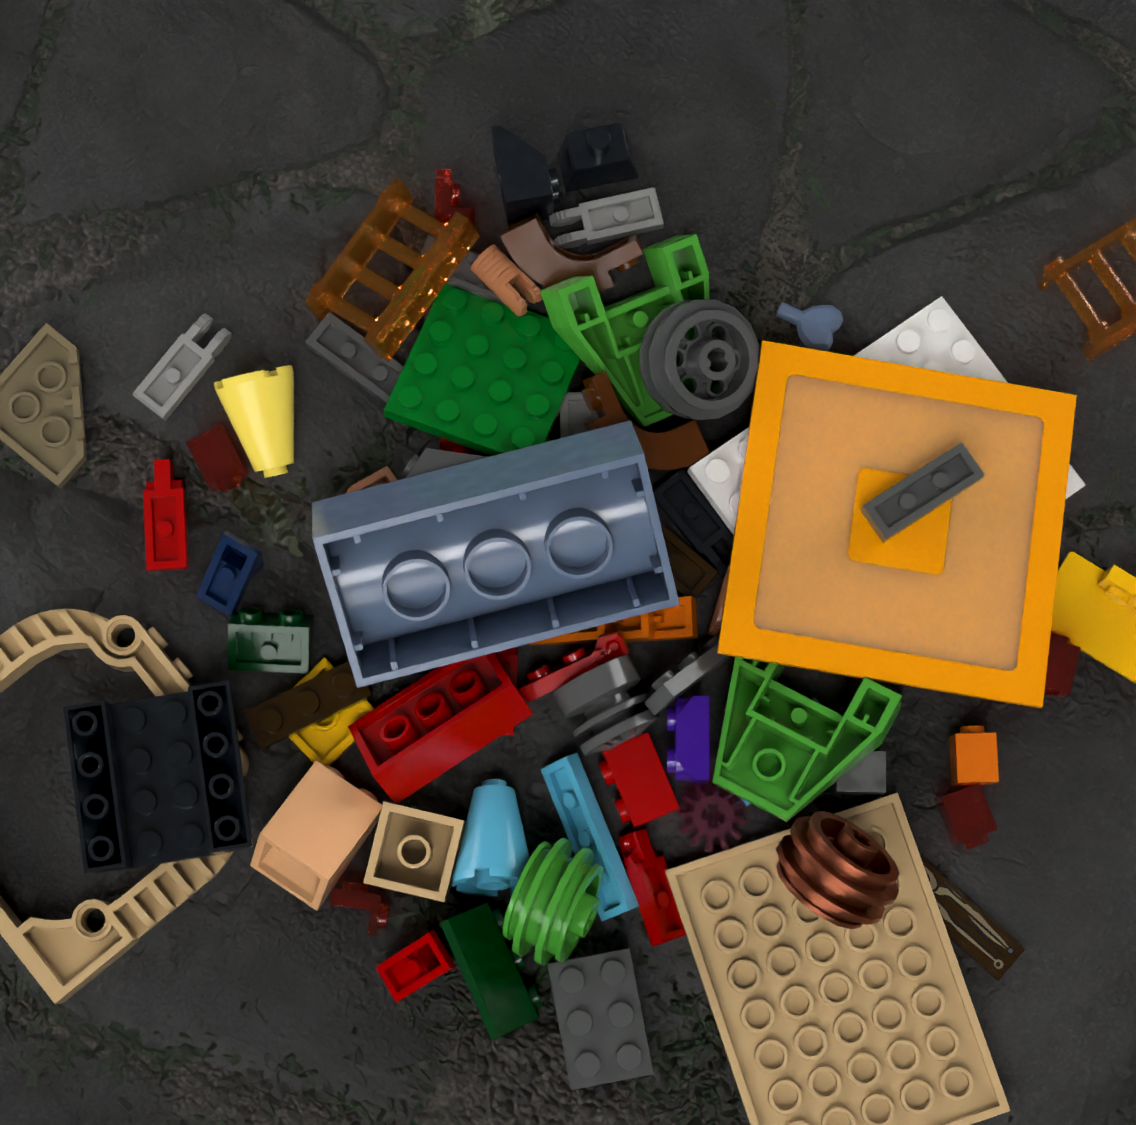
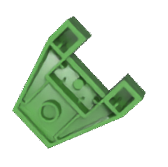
M697 234L676 235L644 248L643 252L655 286L606 307L602 304L593 276H574L540 290L553 329L594 374L606 371L618 401L641 427H646L673 415L664 411L649 396L640 375L639 349L647 327L661 310L681 300H710L709 271ZM691 327L684 335L687 340H691L694 337V328ZM677 353L676 364L678 365L680 362V355ZM687 378L683 381V385L690 392L693 388L692 380Z
M735 657L712 782L786 822L883 743L901 709L902 695L864 677L843 716L778 683L777 680L786 665Z

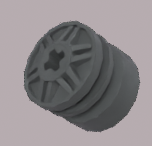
M629 655L606 662L569 681L553 693L565 718L584 714L586 721L573 730L574 737L579 738L592 732L594 734L593 738L580 746L584 756L605 750L609 751L625 741L640 736L651 724L660 719L659 713L654 716L650 710L639 714L636 711L645 705L644 703L650 698L648 693L629 697L627 693L641 679Z

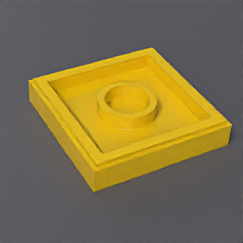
M324 657L294 687L334 669V667ZM365 700L289 738L313 763L318 761L324 766H331L355 742L348 726L375 708Z

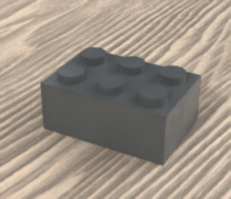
M630 948L566 960L563 963L547 964L571 1090L654 1074Z

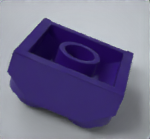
M709 696L675 698V706H667L666 729L667 731H674V748H667L666 771L667 773H674L675 781H691L696 786H705L709 781Z

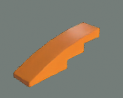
M693 596L678 597L680 605L533 642L529 645L596 644L600 635L620 630L626 643L698 638L696 598Z

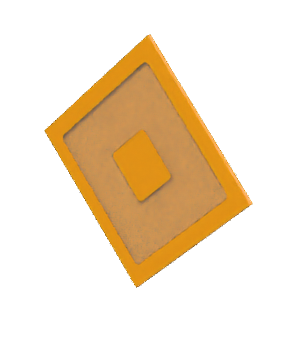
M762 340L717 654L863 679L866 677L875 681L1042 708L1077 395ZM962 442L985 474L982 480L883 543L860 511L861 507Z

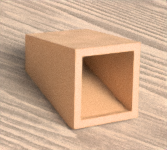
M315 761L260 832L250 866L318 911L377 824L382 804L368 790L358 789L347 782L337 769L331 766H324Z

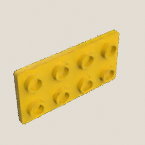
M1069 552L1057 572L1051 633L1135 684L1136 577L1116 565L1104 571L1075 552Z

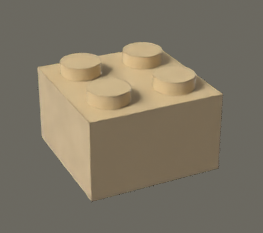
M383 801L363 883L447 903L452 885V874L466 822Z

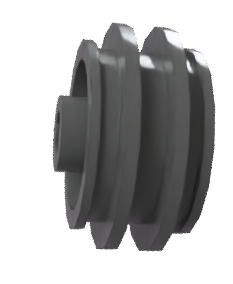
M716 299L681 300L661 310L647 327L639 349L640 375L649 396L664 411L684 419H719L738 409L753 391L760 355L759 343L751 324L735 307ZM693 327L695 331L694 337L691 340H687L684 335ZM712 331L715 333L719 340H714L712 338ZM677 353L680 355V362L678 365L676 364ZM687 378H690L693 383V388L690 392L683 385V381ZM712 380H717V381L714 383V385L710 388V383H711V381H712Z

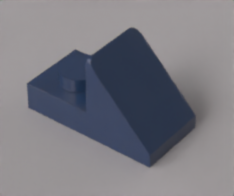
M225 531L220 538L196 597L230 617L237 611L250 579L264 566L261 551L230 532Z

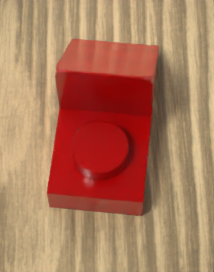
M432 930L375 968L397 1003L436 978L449 972L455 965L435 930Z

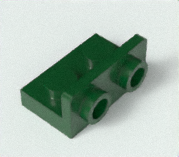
M245 607L234 612L228 623V670L309 674L311 669V629L314 624V616L304 615V612L298 609H284L279 613H263L261 608Z

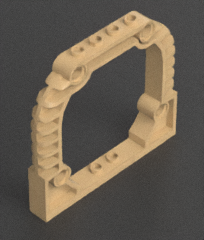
M49 610L27 617L0 635V693L43 660L63 650L91 648L97 657L114 669L123 672L136 671L155 696L187 692L188 687L192 686L188 680L193 674L179 657L174 661L169 658L163 650L168 646V643L154 626L147 630L137 620L127 615L116 616L109 620L98 614L83 610ZM126 628H132L135 632L133 643L128 647H119L117 644L118 634ZM237 730L238 741H241L243 736ZM239 745L244 777L249 768V758ZM233 852L160 864L113 903L97 899L86 900L80 903L74 910L71 919L48 920L30 917L22 923L0 895V934L54 1004L64 1003L137 944L141 937L212 880L226 865ZM95 909H100L105 916V924L98 932H93L87 924L89 914Z

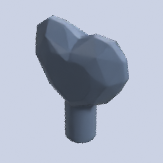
M782 302L776 314V317L796 325L798 337L806 348L821 351L830 350L833 343V333L840 329L844 320L841 311L832 305H817L801 311Z

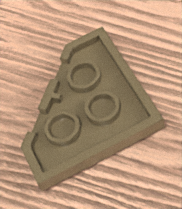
M45 323L0 375V440L58 488L62 489L87 460L80 353L75 345L49 324Z

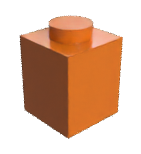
M984 726L960 727V733L949 737L951 786L993 785L999 782L996 732L985 733Z

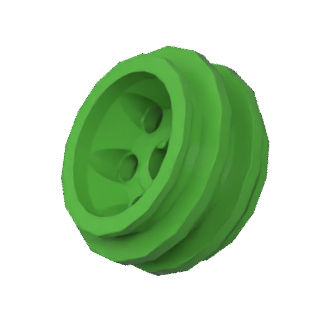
M566 838L556 841L553 847L546 841L538 845L520 875L503 923V936L508 940L513 939L512 951L516 955L523 957L535 946L534 961L541 966L547 965L554 956L561 963L568 959L580 937L584 938L589 932L600 905V899L597 897L603 880L604 868L598 863L593 866L594 853L587 847L580 849L574 858L571 857L572 843Z

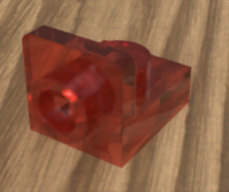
M436 169L434 212L436 227H443V230L448 232H463L466 230V227H475L473 208H454L459 207L460 183H453L452 169Z

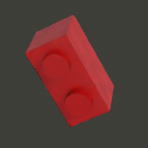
M648 732L625 741L609 751L605 750L602 752L605 761L598 763L606 785L615 784L620 799L615 800L614 804L623 824L630 821L632 828L636 829L680 809Z

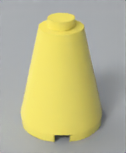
M292 365L276 367V370L270 372L269 370H260L213 382L215 391L254 471H263L264 478L288 473L286 465L294 464V371Z

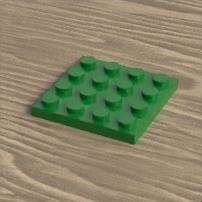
M443 283L384 408V417L489 456L547 442L582 360L553 329L548 317L528 310L524 315L518 317L509 307Z

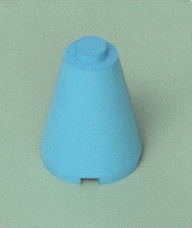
M488 779L484 780L482 786L476 787L473 791L452 874V887L457 885V891L464 894L488 897L498 896V890L510 888L511 896L530 856L515 790L507 786V782L504 780Z

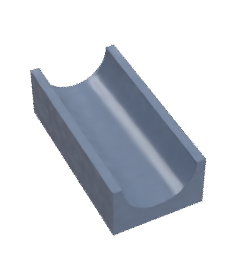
M631 420L312 502V539L357 688L680 605L645 455Z

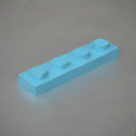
M578 753L566 756L540 769L567 837L572 843L574 854L576 855L583 847H587L594 853L593 866L598 863L604 868L603 880L597 897L600 899L598 914L601 921L638 907L637 898Z

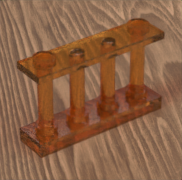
M395 178L389 188L380 194L373 210L320 282H317L311 288L308 298L304 302L306 307L320 322L328 312L333 311L368 332L364 337L365 342L378 357L387 362L396 353L480 237L469 218L458 212L453 215L449 222L444 224L412 206L411 203L414 199L404 183L398 178ZM400 218L437 237L426 254L421 255L388 236ZM377 249L384 251L414 269L403 285L398 287L365 267ZM355 280L391 300L380 317L374 318L342 299Z
M1136 217L1068 260L1060 256L1042 269L1045 274L1037 284L1039 289L1043 291L1056 282L1089 330L1087 335L1090 339L1081 348L1089 362L1136 334V301L1102 254L1122 242L1136 263ZM1088 262L1122 310L1120 313L1122 319L1111 326L1108 321L1103 322L1070 275V273Z

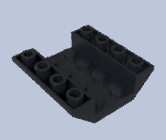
M229 680L190 686L187 692L112 704L102 700L63 707L85 874L142 868L216 856L253 847L231 683Z

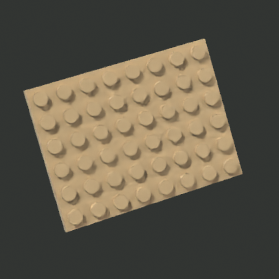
M898 793L835 813V815L852 822L872 836L888 852L897 865L900 873L896 881L899 893L892 905L884 906V914L878 923L863 924L861 928L856 929L836 926L804 906L786 888L777 872L776 865L779 858L776 848L784 835H791L790 829L665 870L750 1125H971L1011 1111Z

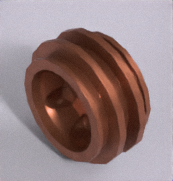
M821 811L814 812L812 817H798L790 829L791 835H784L776 848L779 858L776 868L779 878L786 888L804 906L836 926L856 929L861 928L863 924L878 923L884 914V906L892 905L899 893L896 881L900 873L895 861L872 836L838 815Z

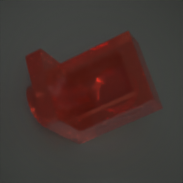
M343 881L342 889L332 888L329 905L370 910L368 936H378L380 928L387 929L390 904H383L384 895L367 893L368 885Z

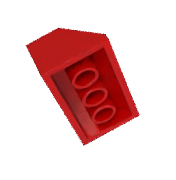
M491 653L437 667L349 725L348 728L373 777L391 800L398 804L533 715V712L496 654Z

